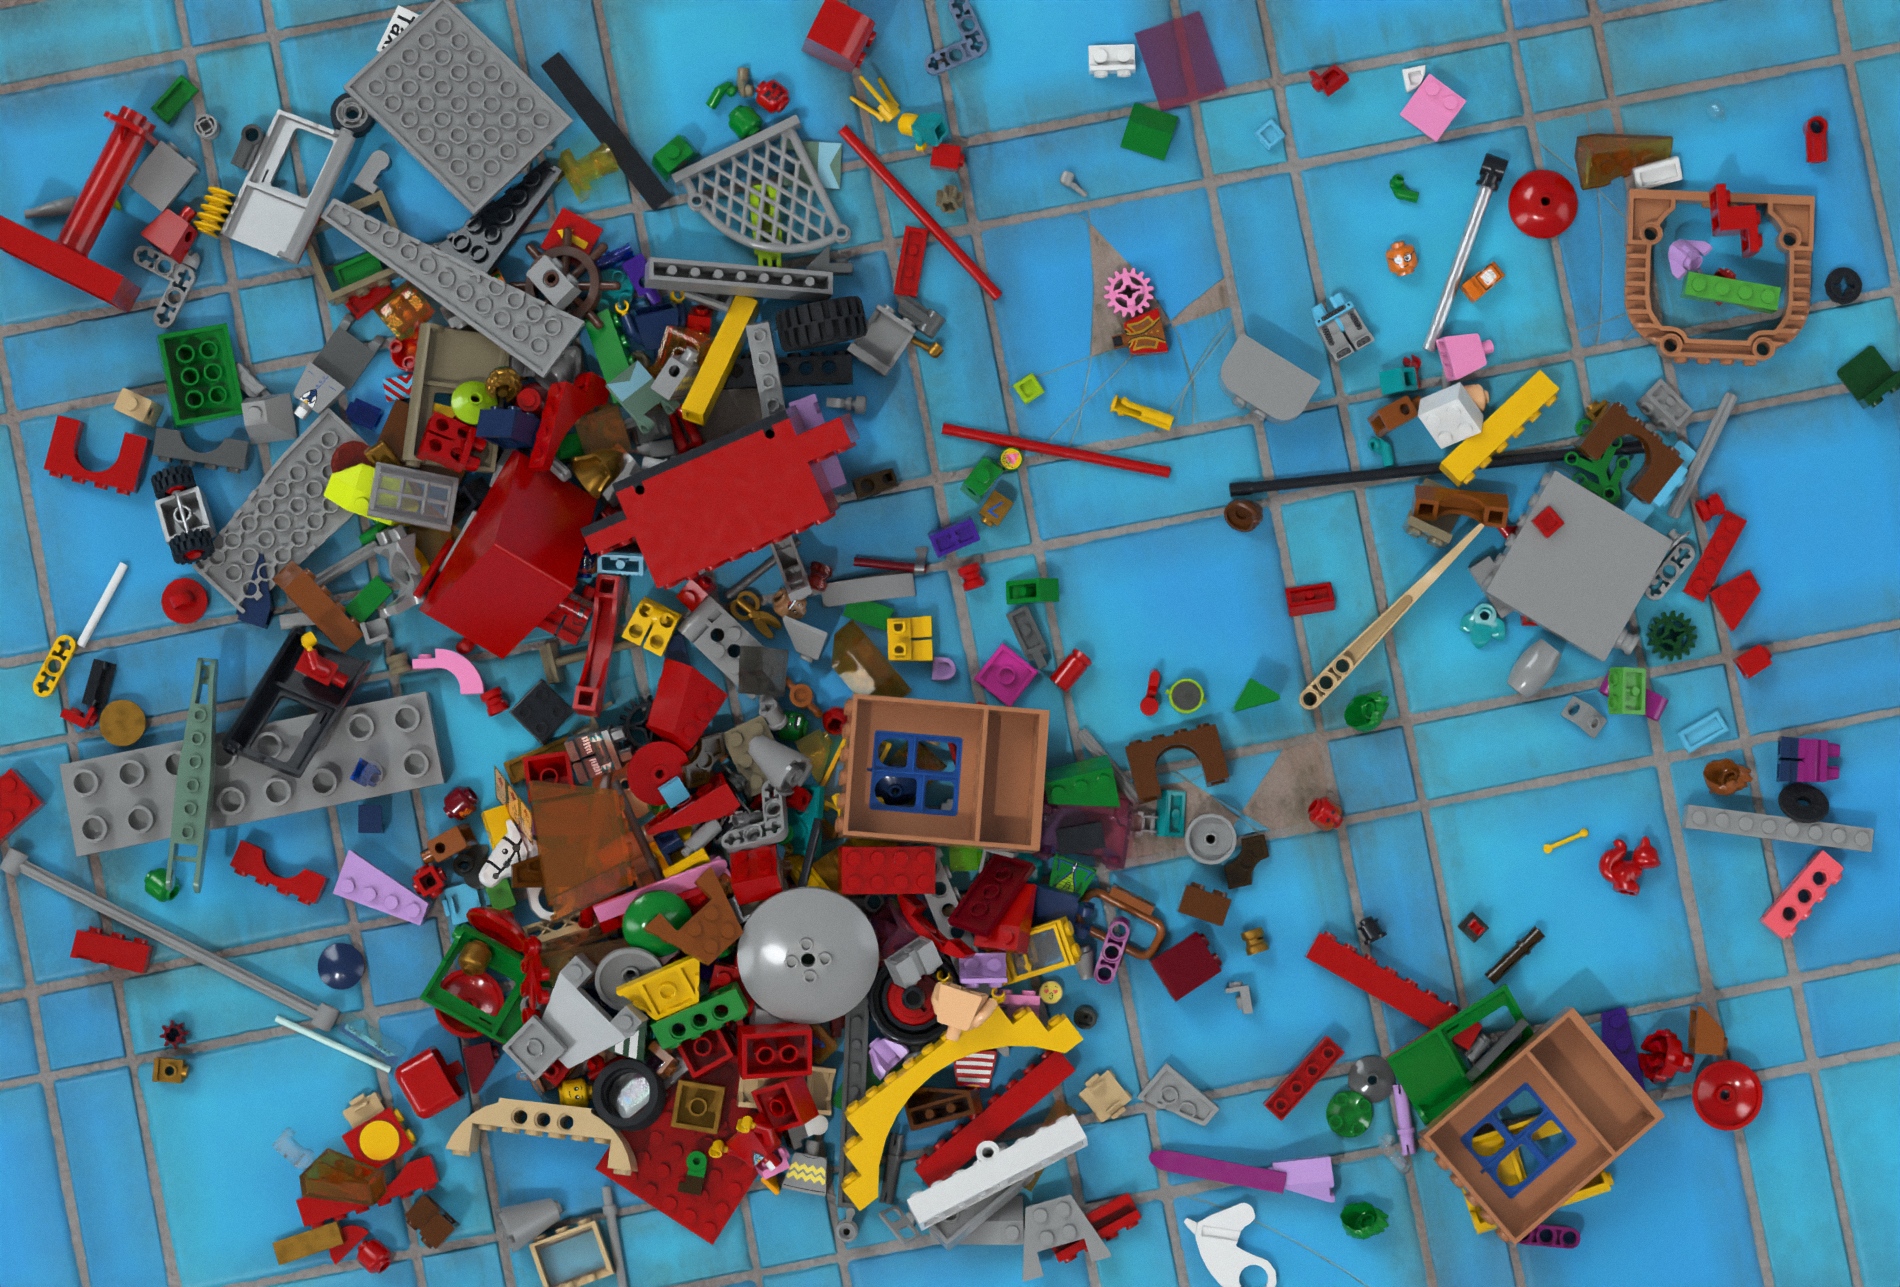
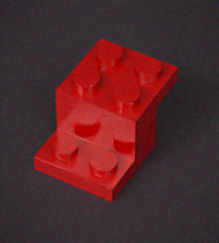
M1716 184L1709 191L1712 237L1740 235L1742 258H1752L1763 246L1762 234H1758V225L1761 223L1760 211H1756V205L1728 207V204L1731 202L1730 190H1726V184Z

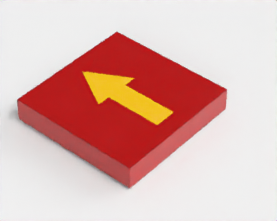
M562 207L544 239L541 249L547 251L554 247L562 246L563 229L570 227L572 229L571 247L590 255L604 230ZM575 258L570 260V264L576 268L582 263Z

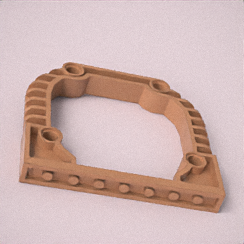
M1629 189L1626 192L1624 304L1633 328L1646 341L1656 345V351L1659 356L1665 359H1673V363L1685 364L1688 360H1697V364L1703 365L1711 364V361H1720V365H1734V362H1743V366H1757V363L1765 362L1771 358L1776 349L1788 344L1799 334L1809 314L1815 196L1730 193L1731 202L1728 204V207L1743 205L1764 207V216L1778 232L1775 238V246L1780 252L1785 253L1786 261L1785 299L1780 321L1773 330L1757 331L1747 337L1745 341L1689 339L1685 332L1677 327L1662 326L1651 308L1649 296L1651 247L1655 246L1662 239L1663 231L1660 224L1675 210V203L1701 204V208H1710L1709 192ZM1652 230L1655 234V239H1646L1644 231ZM1784 235H1790L1793 238L1792 246L1784 243ZM1665 341L1673 342L1675 346L1673 352H1669L1664 348ZM1758 344H1763L1767 348L1766 355L1763 356L1757 352Z

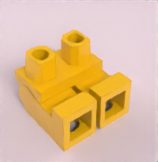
M644 596L621 637L639 646L644 643L643 648L662 657L665 655L682 614Z
M932 616L887 619L888 661L933 662L932 640L911 641V639L932 638Z

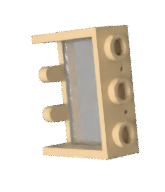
M587 1218L577 1222L578 1227L569 1230V1227L565 1226L555 1230L556 1235L547 1238V1235L543 1234L533 1239L534 1243L529 1244L543 1287H579L616 1273L597 1220L591 1222V1219Z

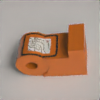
M1493 261L1466 281L1460 289L1473 304L1506 275Z

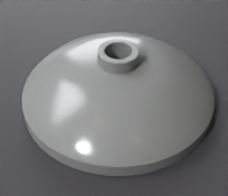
M624 947L614 950L600 961L596 969V991L608 1006L621 1011L632 1001L623 995L621 997L617 995L616 987L663 967V965L655 955L641 948ZM628 970H633L634 973H633V974H628L627 971H628Z

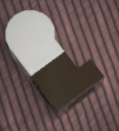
M819 1114L804 1125L782 1131L787 1147L793 1150L802 1147V1139L814 1134L821 1135L825 1133L828 1128V1120Z

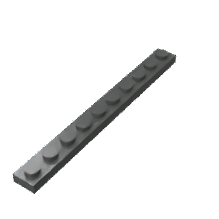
M867 994L857 1006L845 1014L838 1207L857 1208L841 1186V1183L844 1182L843 1178L852 1171L854 1173L858 1171L843 1151L844 1144L849 1138L859 1136V1133L848 1121L844 1112L854 1100L859 1101L866 1096L869 1024Z

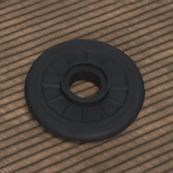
M1796 783L1788 785L1781 790L1778 797V803L1783 813L1797 822H1818L1829 811V802L1824 793L1808 784ZM1804 800L1809 803V806H1803L1798 801Z

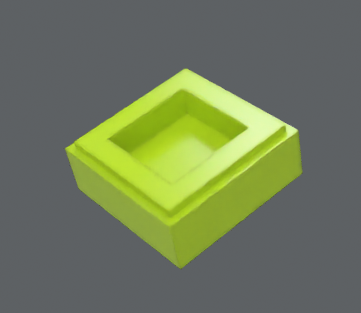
M1030 373L1013 385V388L1025 405L1045 393L1033 373Z

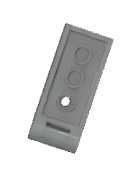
M1004 1141L997 1144L999 1149L1009 1147ZM987 1154L984 1157L989 1158L993 1154ZM1035 1174L1027 1176L927 1229L947 1251H950L1021 1192L1023 1187L1027 1186L1034 1179Z

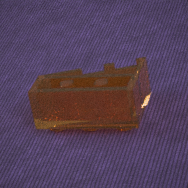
M329 1148L299 1176L302 1197L374 1206L387 1192L383 1170Z

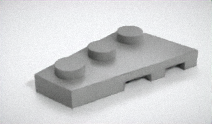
M1168 1062L1164 1064L1136 1097L1139 1100L1147 1101L1156 1105V1107L1176 1113L1178 1116L1205 1126L1220 1109L1216 1103Z

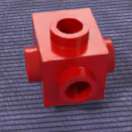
M426 864L416 870L417 874L412 877L415 882L412 885L419 896L422 894L423 897L431 896L433 899L444 893L442 888L447 886L445 880L448 878L441 867L437 869L436 865L429 867ZM429 877H433L435 879V884L433 886H430L427 883Z

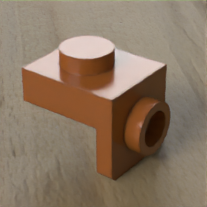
M653 1041L648 1048L665 1062L656 1074L663 1079L671 1077L676 1072L680 1061L671 1054L674 1051L673 1049L668 1047L662 1050L660 1044Z

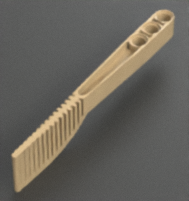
M1480 523L1475 526L1415 582L1409 590L1399 597L1333 659L1300 693L1298 697L1299 705L1305 710L1316 708L1355 669L1416 600L1446 570L1484 528V525ZM1338 660H1344L1348 664L1346 672L1341 673L1336 669ZM1326 676L1331 679L1332 685L1329 689H1323L1320 686L1321 677ZM1306 693H1312L1315 696L1314 705L1308 706L1304 703L1303 697Z

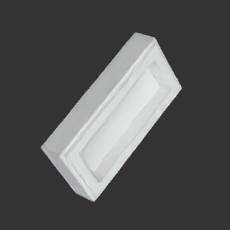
M1677 156L1632 168L1636 189H1650L1683 179L1679 157Z

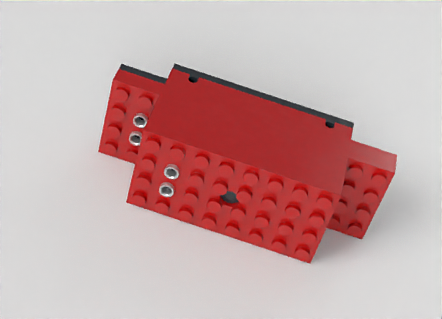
M794 405L613 483L612 486L623 510L589 524L580 530L591 555L598 552L599 557L637 541L657 589L663 586L667 590L684 580H691L707 570L709 572L721 567L728 561L733 562L740 559L749 552L754 553L761 550L770 543L775 544L793 534V532L796 535L814 524L819 525L836 515L835 511L840 507L820 462L835 455L834 451L839 454L856 446L855 441L860 439V436L850 413L806 431L797 407Z

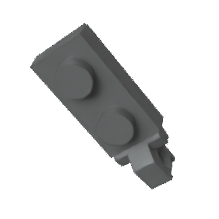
M1025 605L1006 614L1028 661L1034 660L1039 670L1047 667L1048 665L1043 655L1048 653L1046 644L1028 606Z

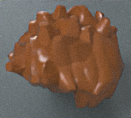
M1727 758L1713 760L1706 765L1703 771L1705 783L1711 794L1716 793L1729 796L1736 791L1748 787L1747 782L1753 780L1748 774L1751 773V769L1736 764L1733 760Z

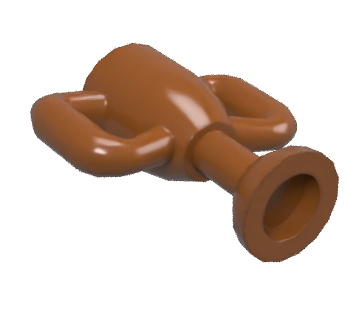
M783 676L781 681L791 690L789 696L794 706L799 709L808 708L816 718H822L824 713L814 704L815 697L810 687L805 684L795 685L789 676Z

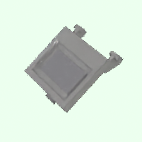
M656 1038L655 1040H652V1039H651V1043H652L653 1041H656L657 1043H659L658 1040H657V1038ZM676 1048L673 1049L674 1051L671 1054L680 1062L677 1065L676 1072L671 1077L662 1078L666 1090L689 1071ZM651 1050L649 1056L644 1060V1063L656 1071L665 1063ZM628 1073L622 1075L614 1082L610 1090L609 1101L622 1118L633 1117L646 1107L650 1097L648 1081L638 1073Z

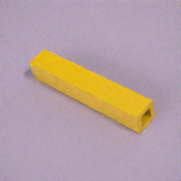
M735 295L681 407L683 419L705 426L747 339L746 325L754 323L759 314L758 301L753 297Z

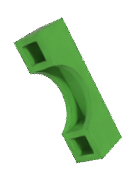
M1688 272L1684 276L1681 298L1701 302L1729 303L1752 311L1773 314L1778 308L1781 287Z

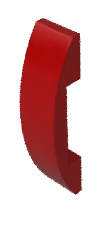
M913 894L898 895L897 898L902 912L911 927L919 936L933 940L937 950L949 956L962 959L973 957L976 954L960 938L948 940L922 915L927 907Z

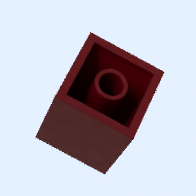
M1195 931L1149 960V963L1175 1002L1222 971L1219 967L1222 965V962L1216 953L1211 955L1207 948L1210 943L1203 933L1199 935Z

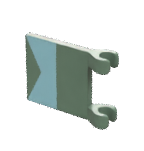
M782 139L780 140V143H779V149H780V150H781V147H782ZM787 139L786 151H795L791 141ZM801 141L824 189L840 190L842 143ZM795 151V159L800 160ZM800 165L799 180L809 186H813L803 165ZM783 176L782 187H793V181Z
M637 360L606 384L605 387L636 421L639 430L643 434H647L655 426L653 420L645 416L648 411L661 402L664 411L671 415L680 405L677 400H667L650 388L655 379Z

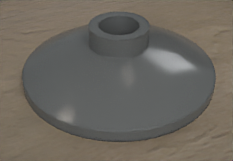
M1374 1056L1364 1057L1356 1061L1348 1074L1350 1090L1362 1094L1370 1103H1377L1387 1098L1393 1090L1392 1085L1395 1083L1394 1072L1385 1060ZM1370 1076L1376 1077L1375 1084L1371 1085L1368 1083Z

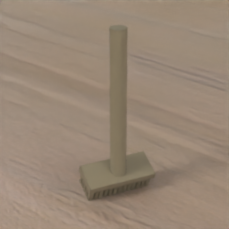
M629 640L614 643L612 653L638 647L639 645ZM556 642L538 647L548 684L566 682L563 665L586 660L587 650L560 657Z

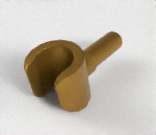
M914 337L911 339V343L923 348L933 358H938L943 353L942 347L936 342L929 347Z

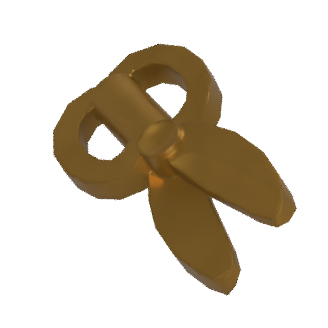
M750 591L740 592L737 599L731 602L730 610L732 614L741 621H748L752 618L756 628L764 636L772 639L774 635L766 623L781 629L782 625L771 614L758 611L760 601L754 593ZM748 596L752 598L756 604L755 608L743 597ZM738 605L748 615H740L736 611L735 606Z

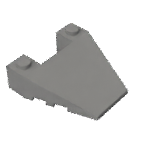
M584 953L575 955L560 971L542 1017L544 1024L568 1047L558 1058L568 1069L630 1038L649 1020L640 1009L633 1005V1002L626 1005L612 1018L582 988L595 974L597 966Z

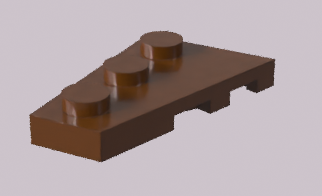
M581 840L511 865V888L582 887Z

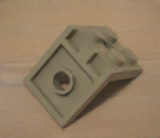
M1425 478L1421 485L1447 488L1428 478ZM1411 506L1401 528L1406 530V534L1418 539L1421 537L1427 540L1426 543L1435 548H1444L1452 539L1451 531L1460 514L1444 515L1438 518L1437 521L1420 520L1412 515Z

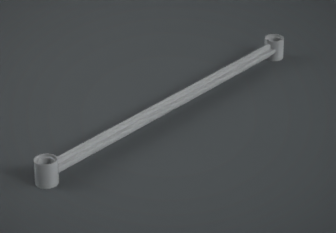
M9 847L0 865V869L17 877L22 873L312 1018V1025L327 1032L331 1031L340 1013L338 1009L323 1002L318 1006L27 861L29 855Z

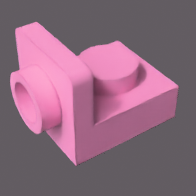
M779 1146L774 1151L782 1163L773 1171H770L763 1161L755 1166L758 1174L765 1180L790 1168L787 1161L790 1159V1156L785 1146Z

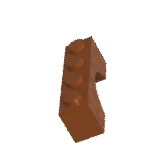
M1415 485L1412 499V515L1420 520L1437 521L1438 518L1444 515L1460 514L1471 517L1487 527L1506 528L1509 512L1507 494Z

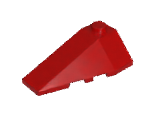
M720 771L710 777L709 783L696 786L698 791L676 805V808L665 809L647 822L644 827L647 834L652 835L718 819L725 815L727 817L737 812L738 807L741 805L727 782L724 773Z

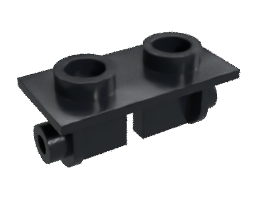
M98 659L93 660L82 700L83 704L101 709L105 708L117 664Z

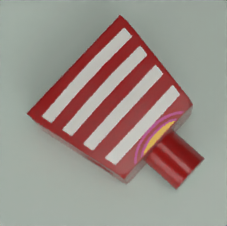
M995 1048L982 1050L954 1061L956 1085L966 1086V1089H978V1091L980 1087L988 1088L997 1057V1050Z

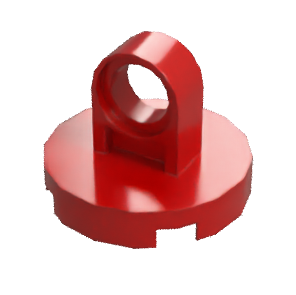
M188 578L176 579L168 584L162 593L161 599L162 608L167 617L176 623L186 625L201 619L209 603L207 591L202 584Z

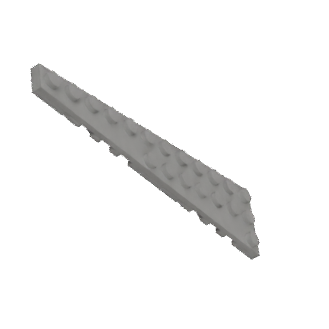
M335 198L320 216L327 223L543 379H545L585 325V321L557 309Z

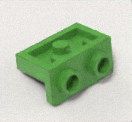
M1610 668L1608 676L1609 714L1645 715L1646 668Z

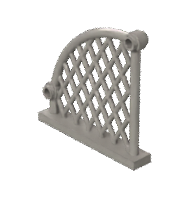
M797 115L787 118L671 174L676 187L684 185L689 195L688 205L693 212H700L721 233L750 248L774 253H799L819 249L835 242L845 244L851 238L849 227L841 223L796 130L801 128ZM782 137L781 150L770 144ZM787 139H790L800 160H796L786 154ZM766 145L765 158L756 154L754 150ZM770 150L780 155L779 167L769 161ZM749 153L748 166L737 160V158ZM754 158L764 164L763 175L753 170ZM785 159L795 165L794 176L784 171ZM732 161L731 174L720 168ZM800 165H803L813 186H809L799 180ZM737 166L747 172L746 183L736 178ZM769 167L778 172L777 184L767 178ZM716 169L715 182L704 176V174ZM721 174L730 179L729 191L719 185ZM752 175L762 181L761 192L751 187ZM783 176L793 181L792 193L782 188ZM699 177V185L697 192L692 180ZM704 182L714 188L713 199L703 194ZM735 183L745 189L744 200L734 195ZM767 184L777 190L775 201L765 195ZM798 185L808 191L807 202L797 197ZM719 191L729 197L727 208L717 202ZM813 191L816 192L825 210L824 213L812 206ZM750 192L760 198L759 209L749 204ZM781 193L791 198L790 210L780 205ZM696 200L701 201L699 205H694ZM733 200L743 206L742 217L732 212ZM765 201L775 207L773 218L764 213ZM707 202L712 205L711 211L707 207ZM796 202L806 208L805 219L795 214ZM717 208L727 214L726 224L716 217ZM748 209L758 215L757 226L747 221ZM779 210L789 215L788 227L778 222ZM811 211L821 217L820 228L810 223ZM731 217L741 223L740 233L730 228ZM826 217L829 218L833 226L832 234L827 236L824 233ZM763 218L773 224L772 235L762 230ZM794 219L804 225L803 236L793 231ZM746 226L756 232L755 239L745 236ZM777 227L787 232L786 244L776 239ZM809 228L820 234L821 238L809 241ZM843 231L846 234L843 237L838 236V233ZM761 235L770 240L771 243L760 241ZM792 236L803 243L791 244Z

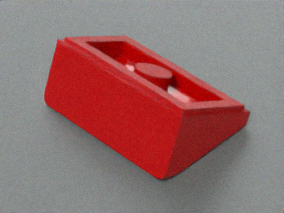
M1331 582L1285 589L1290 617L1335 610Z

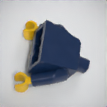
M673 290L669 297L671 302L632 309L631 314H628L629 303L624 300L625 310H619L617 303L615 304L616 313L622 315L621 321L626 333L636 344L643 345L645 350L653 349L655 359L661 358L663 348L667 349L665 341L670 326L674 328L668 346H671L673 339H677V344L678 337L681 336L682 330L687 324L685 304L682 303L685 298L684 291H680L681 299L675 297ZM676 328H680L678 336L674 335Z

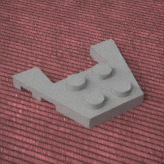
M1071 1194L1025 1207L1023 1282L1044 1276L1037 1252L1077 1240L1085 1239L1091 1262L1112 1257L1110 1251Z

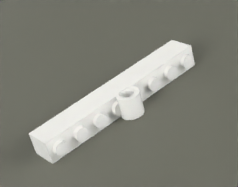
M1072 1114L1069 1117L1068 1115L1060 1117L1055 1124L1049 1127L1043 1126L1039 1128L1034 1135L1028 1138H1019L1015 1141L1014 1145L1008 1148L1003 1147L999 1149L996 1143L984 1141L976 1149L977 1161L973 1163V1166L966 1170L959 1169L955 1171L952 1177L944 1181L938 1180L934 1182L931 1188L925 1191L919 1190L914 1192L907 1199L909 1209L921 1231L1088 1146L1087 1137L1075 1115ZM987 1154H993L989 1158L984 1157Z

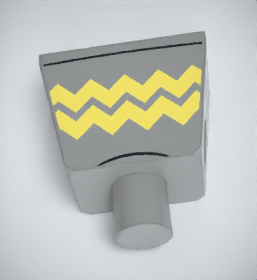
M687 346L682 355L671 356L650 388L667 400L686 398L700 370V366L694 363L699 352Z
M807 1139L805 1151L794 1152L782 1188L826 1196L827 1157L818 1155L819 1141Z

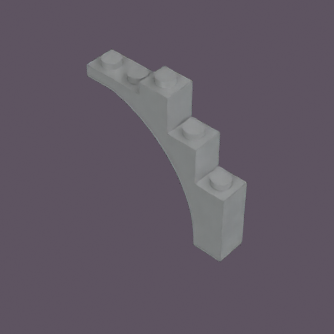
M792 534L775 544L770 543L790 601L802 600L809 594H812L809 578Z

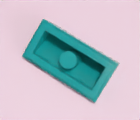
M1161 790L1162 799L1157 800L1156 816H1159V818L1156 819L1155 830L1158 833H1155V835L1184 838L1186 791Z

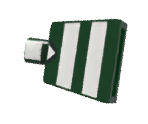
M643 1012L649 1020L633 1036L608 1048V1050L644 1062L650 1054L648 1047L651 1043L652 1028L650 1024L652 1017Z

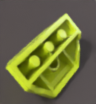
M361 463L331 474L323 494L329 500L347 511L390 526L403 524V526L411 527V524L367 516L375 467ZM382 476L380 488L399 492L401 480ZM406 481L404 493L414 495L408 481ZM379 493L378 505L396 508L398 496ZM403 497L401 509L417 512L419 508L418 501Z

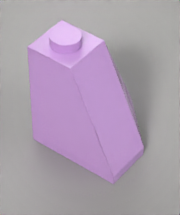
M1323 1154L1271 1162L1272 1167L1268 1169L1287 1173L1284 1189L1326 1202H1335V1195L1332 1193L1334 1179L1329 1155Z

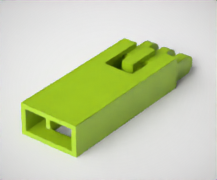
M767 184L765 195L775 201L777 190ZM751 185V187L761 192V185ZM750 192V204L759 209L760 198ZM765 201L764 213L773 218L775 207ZM779 210L778 222L781 223L780 210ZM751 211L752 224L757 226L758 215ZM763 218L762 230L772 232L773 224ZM777 227L776 239L783 242L782 229ZM752 230V232H753V239H755V237H756V232H755L754 230ZM765 238V242L771 243L770 240ZM754 249L755 256H758V266H764L763 261H767L768 267H773L772 260H777V268H782L781 254L784 253Z

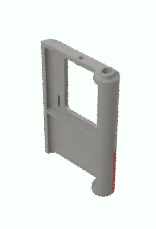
M278 109L220 233L232 240L298 265L356 141V138L353 137L354 133L343 127L340 130H333ZM299 129L333 141L330 153L308 198H302L272 185L293 137Z

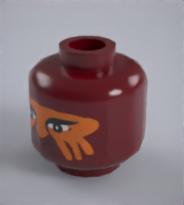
M458 786L444 797L445 807H443V810L451 819L454 817L457 820H464L477 810L479 799L470 787Z

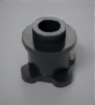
M1369 916L1359 922L1361 926L1357 929L1361 930L1366 939L1364 941L1365 945L1387 935L1386 931L1382 932L1377 922L1378 918L1373 919L1372 916Z

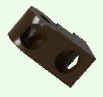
M893 468L852 480L858 501L899 486Z

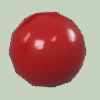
M834 706L823 714V728L827 733L834 736L842 735V727L847 722V715H844V708Z

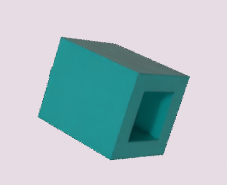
M1400 367L1379 372L1382 395H1398L1418 390L1415 367Z

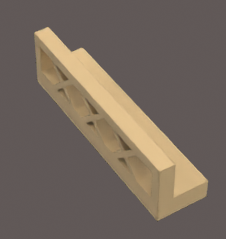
M580 908L572 910L563 919L550 922L541 920L522 927L528 938L529 933L537 930L542 931L537 936L542 944V951L539 954L540 959L618 934V931H621V928H617L603 934L595 912L593 927L588 929L580 927L578 923L574 922L580 916ZM555 924H564L561 929H552Z

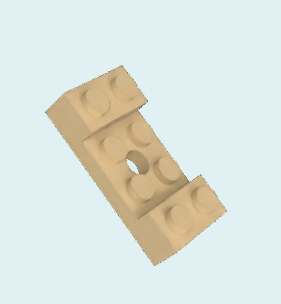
M812 1065V1075H804V1080L820 1115H831L832 1085L836 1068ZM739 1076L736 1105L738 1107L757 1108L751 1092L783 1077L742 1080L741 1076Z

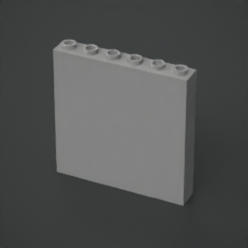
M1550 471L1541 478L1539 482L1541 487L1538 493H1533L1528 501L1530 507L1526 514L1522 513L1516 522L1518 528L1515 533H1511L1506 539L1505 545L1507 547L1503 554L1499 553L1494 560L1493 565L1496 568L1493 573H1488L1483 579L1481 585L1484 588L1481 592L1521 616L1528 618L1541 628L1595 660L1605 662L1672 545L1673 540L1559 472ZM1547 506H1550L1565 524L1548 539H1545L1531 520Z

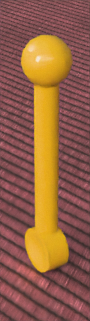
M1583 828L1579 833L1554 844H1545L1543 851L1550 853L1556 847L1580 837H1587L1589 832Z

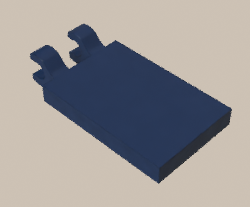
M1031 881L1025 883L1037 885L1031 927L1066 916L1067 920L1073 925L1074 934L1079 938L1087 939V935H1090L1091 925L1076 922V917L1078 913L1083 917L1090 918L1091 913H1094V903L1080 901L1079 893ZM1053 928L1042 931V933L1056 936Z

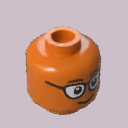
M1404 240L1392 243L1391 249L1385 253L1389 271L1396 273L1397 276L1413 273L1415 271L1414 268L1418 265L1414 246L1405 244Z

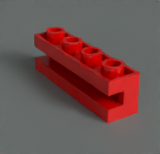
M1325 1035L1264 1101L1263 1105L1282 1121L1345 1052Z
M1128 1192L1085 1214L1100 1238H1105L1106 1241L1118 1236L1117 1231L1124 1227L1127 1230L1139 1224L1138 1219L1142 1218ZM1085 1239L1052 1248L1058 1261L1064 1260L1065 1264L1076 1259V1253L1083 1249L1085 1252H1088Z

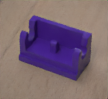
M970 516L927 533L937 558L980 540Z

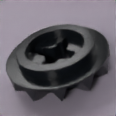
M1845 267L1833 270L1827 276L1824 284L1826 295L1829 296L1832 302L1839 303L1840 305L1852 303L1859 297L1862 291V281L1859 275L1854 270ZM1844 277L1845 284L1852 288L1845 289L1842 295L1841 288H1837L1834 285L1840 284Z

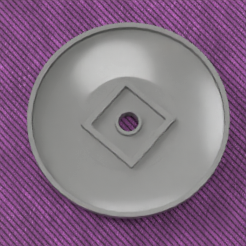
M797 887L771 896L752 912L742 929L744 933L739 938L737 963L739 974L746 990L764 1010L789 1022L817 1024L834 1020L846 1014L863 1000L876 977L879 947L871 922L854 902L829 889ZM804 954H812L815 957L814 962L811 964L803 963L801 958Z

